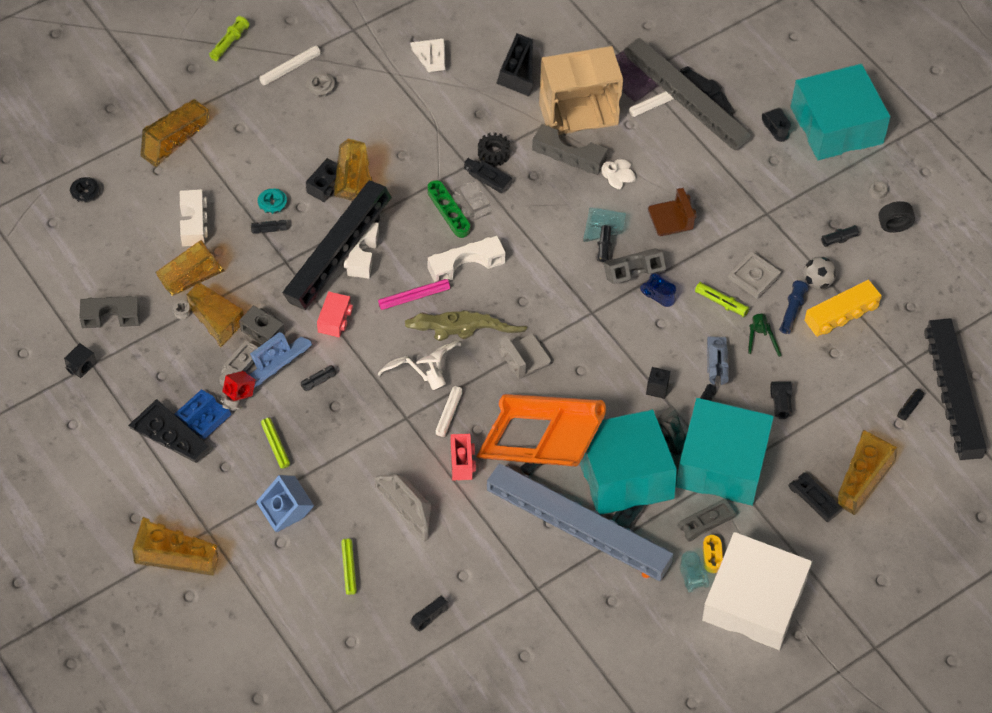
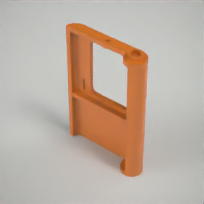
M504 394L499 400L501 412L492 425L476 457L480 459L576 467L580 464L605 416L606 405L603 400ZM512 418L551 420L535 449L496 446Z

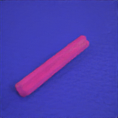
M448 279L430 283L379 299L378 305L381 310L449 290L450 283Z

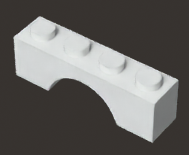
M498 236L488 237L482 241L469 243L466 246L453 248L447 252L428 257V270L433 281L453 280V274L457 267L467 262L480 263L487 269L505 264V251Z

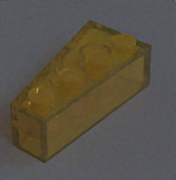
M145 517L142 518L132 548L135 564L214 576L219 560L217 545L194 536L192 538L184 535V532L170 530L166 528V525L152 523Z

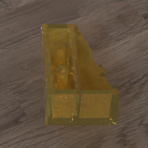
M348 138L339 145L334 190L335 197L353 201L369 180L373 181L369 173V160L364 142Z
M200 240L155 273L165 289L174 296L225 270L212 251Z
M200 282L187 293V300L191 311L204 324L209 334L215 338L221 348L240 328L239 320L244 316L243 309Z

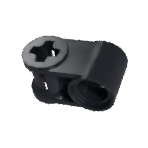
M778 107L762 113L763 124L768 128L774 139L779 142L787 141L789 139L788 130L791 128V122L785 116L783 110Z

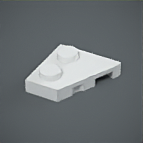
M444 38L410 43L413 52L428 72L445 70Z

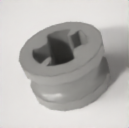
M180 300L174 303L173 311L177 319L182 320L190 316L191 310L187 301Z

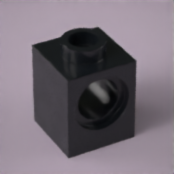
M81 343L64 357L66 370L71 375L75 374L79 378H82L96 364L94 352Z
M652 367L647 383L646 395L665 399L671 371Z

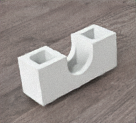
M202 190L180 191L182 217H192L189 220H180L182 246L205 245L204 238H208L207 226L204 227V223H207V211L204 212V208H207V198L203 197Z
M372 223L349 253V257L345 258L344 268H347V276L370 279L373 265L372 253L362 250L365 248L376 249L379 237V223Z

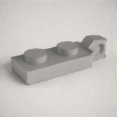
M245 340L223 365L219 384L221 386L224 385L225 376L240 371L246 372L254 363L250 353L258 347Z

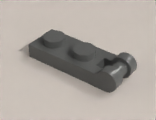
M724 498L681 520L677 526L681 531L685 532V537L690 542L696 539L697 536L735 518L736 513ZM694 524L696 528L692 529L690 525Z

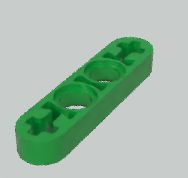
M438 180L429 182L427 187L428 196L453 233L459 238L467 237L470 234V224L442 182ZM441 200H447L449 201V204L442 205L439 202ZM450 213H456L458 216L456 218H450L448 215Z

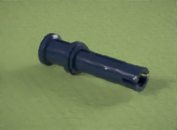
M797 280L792 284L793 290L788 296V307L779 329L784 334H787V332L788 334L791 333L798 310L804 304V295L808 291L809 286L803 281Z

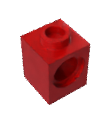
M244 371L228 374L225 376L222 392L234 401L252 397L256 380Z

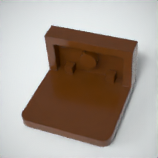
M684 187L676 190L675 200L648 207L649 215L658 236L692 230L694 221L697 219L696 210L692 209L690 196L686 194Z

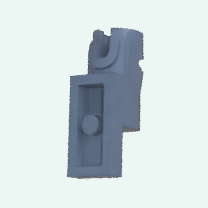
M707 337V373H709V381L715 385L716 376H720L721 385H724L729 380L727 338Z

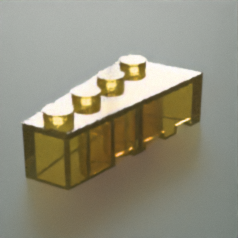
M193 99L146 126L142 131L140 156L154 167H157L160 164V159L163 157L168 158L172 154V149L176 146L181 147L188 136H194L208 124L210 110Z
M865 430L862 431L848 472L839 490L838 504L842 509L853 515L858 512L895 463L897 456L896 446Z

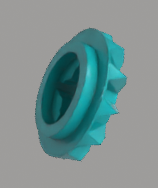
M271 188L261 192L257 201L259 208L264 210L265 213L271 212L274 214L277 211L281 212V209L286 207L287 197L283 191ZM271 197H273V200L275 201L273 205L270 204L272 200Z

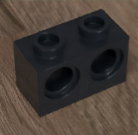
M326 158L307 179L306 193L325 202L334 195L339 185L341 186L345 182V167Z

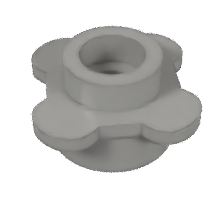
M227 395L221 398L223 408L234 411L242 408L239 404L240 400L234 401Z

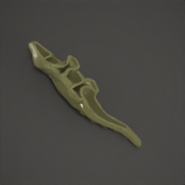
M471 311L446 312L435 316L422 312L405 320V327L420 331L435 330L434 338L438 341L445 340L449 335L458 334L460 338L466 339L472 336L476 329L492 328L506 333H519L527 330V326L508 325L488 314H479Z

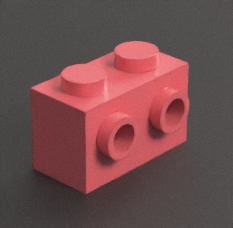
M451 434L452 481L472 480V472H476V461L472 460V455H475V444L471 443L470 434Z

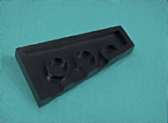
M158 399L128 425L130 429L195 463L210 451L209 446Z

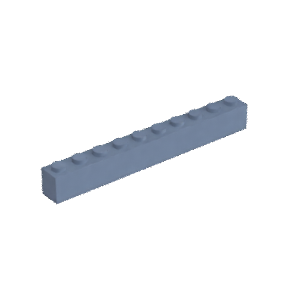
M499 463L487 480V491L658 581L662 580L672 564L673 553L667 548L659 547L650 539L636 535L631 529H625L615 521L600 516L598 512L588 510L579 502L567 499L562 493H556L546 485L531 480L529 476L519 474L510 466H504Z

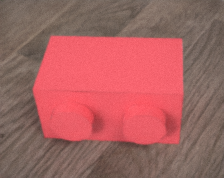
M328 291L317 320L319 333L340 338L341 332L345 331L347 327V316H351L353 310L350 296Z

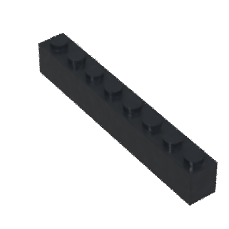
M369 180L282 292L290 304L306 311L392 197L386 186Z
M952 318L929 320L928 326L924 330L925 339L929 341V354L933 356V370L938 375L937 385L941 387V401L946 406L945 416L950 421V435L955 440L954 451L958 453L959 460L982 459L987 448Z

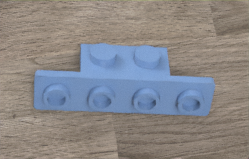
M279 332L250 353L257 368L249 374L256 380L254 388L261 385L271 375L276 374L280 368L289 364L299 354L304 353L312 345L311 341L304 337H299L288 345L284 334Z

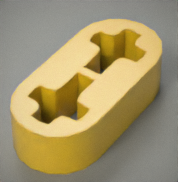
M708 535L705 537L702 547L704 568L709 573H717L723 560L722 543L716 535ZM709 542H713V545H715L714 551H711ZM711 557H714L716 566H712V563H710Z

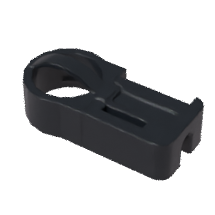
M442 595L421 611L415 613L410 624L417 631H422L435 618L448 610L449 602Z

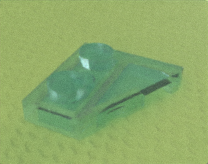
M590 207L583 242L600 239L602 225L611 226V236L622 233L626 213Z

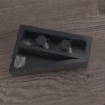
M516 33L500 69L496 84L529 97L533 85V39Z

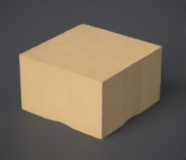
M612 46L542 57L539 105L545 125L557 129L558 135L584 129L618 125L620 113L619 100L622 94L623 77Z

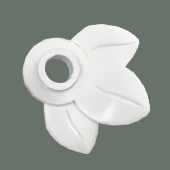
M618 159L614 162L607 161L602 165L603 176L608 179L610 185L619 190L622 188L623 182L631 183L636 181L635 174L629 169L631 167L629 161Z

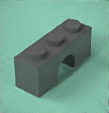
M657 248L603 262L606 278L613 284L630 280L631 275L652 274L666 270L663 252Z
M138 296L80 299L79 318L81 327L101 328V321L107 315L118 316L120 327L139 326L140 306Z

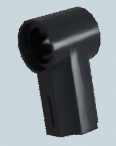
M771 381L770 395L774 401L775 417L779 419L791 417V381Z

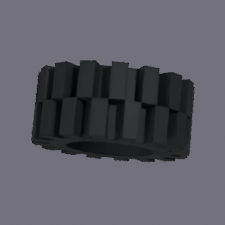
M496 132L493 135L487 133V137L483 135L478 143L479 160H483L490 165L494 164V167H497L498 163L500 166L503 165V161L506 163L510 157L509 140L507 141V137H503V134L497 136ZM490 147H497L501 150L498 152H490L487 149Z

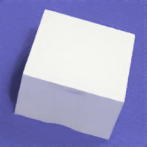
M734 532L705 602L702 621L728 631L741 633L754 641L780 650L790 625L793 610L798 604L806 584L812 561Z

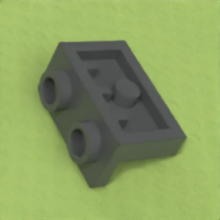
M669 407L657 418L670 453L679 455L681 453L679 445L686 439V435L676 410Z

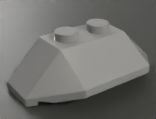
M377 475L375 477V488L424 541L428 540L431 518L430 500L426 496H422L417 486L413 482L410 483L405 477L399 475Z

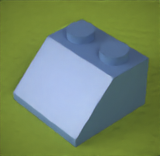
M279 475L256 501L275 532H279L302 520L314 507V504L297 478L287 475Z

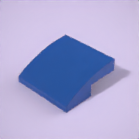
M201 389L174 415L192 432L205 440L232 414L229 409L223 408V405L216 402L214 396Z

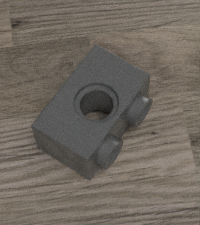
M254 305L239 320L241 332L261 344H264L279 332L285 334L284 324L279 318L272 317L264 309H259Z

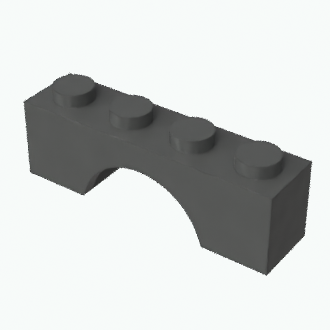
M541 124L532 141L533 151L596 175L599 174L602 165L607 159V148L594 143L581 148L566 146L560 141L558 130Z

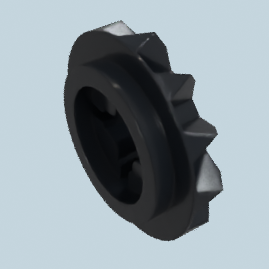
M89 177L79 178L70 186L72 198L78 202L84 201L85 203L87 200H94V197L98 196L100 190L97 181ZM81 187L88 190V193L82 192Z

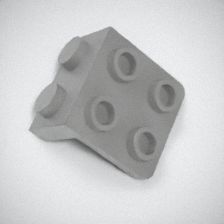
M529 335L514 343L510 341L508 336L500 338L499 352L518 379L550 365V358L534 335Z

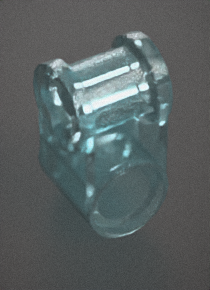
M693 551L685 552L682 555L679 568L687 591L690 593L693 592V589L708 588V576L703 569L698 554ZM689 561L692 562L694 565L690 566L687 565L685 562Z

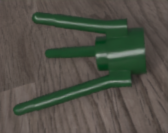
M762 313L754 315L752 317L753 323L749 325L748 354L752 353L754 331L763 333L764 336L767 335L768 331L778 357H781L780 349L771 330L770 323H768L767 316Z

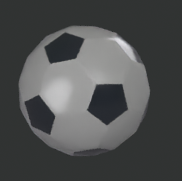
M823 256L814 257L805 264L803 277L810 287L825 289L833 284L836 278V268L830 259Z

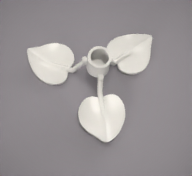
M455 341L443 345L430 355L419 359L416 362L417 364L429 362L431 369L426 371L427 375L408 356H404L387 363L379 371L378 376L380 377L384 371L402 363H409L423 377L424 381L428 380L432 390L446 384L440 367L441 357L454 346L461 347V342Z

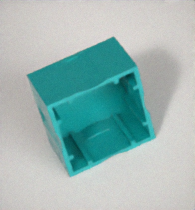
M862 63L795 81L790 108L800 127L806 133L808 143L817 161L838 156L848 151L884 144L890 115Z
M696 398L679 463L675 487L701 494H712L726 500L753 506L774 416Z
M654 410L602 420L580 462L582 473L590 487V495L596 512L602 515L625 510L637 505H649L675 499L677 469Z

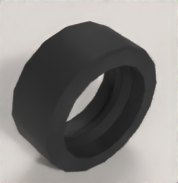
M904 201L889 203L882 207L878 213L881 228L889 233L902 232L915 223L913 207L910 203Z

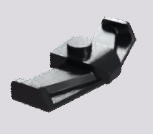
M689 66L679 70L680 73L730 116L735 114V111L722 92L723 87L717 81L706 79L693 71Z

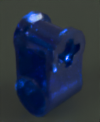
M652 273L649 276V280L640 286V290L645 296L655 300L662 306L670 307L674 305L676 286L663 279L660 275Z

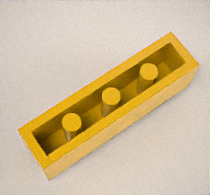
M868 279L808 309L804 321L817 337L822 334L826 335L832 329L838 326L842 327L848 321L854 318L858 319L864 313L877 309L882 295Z

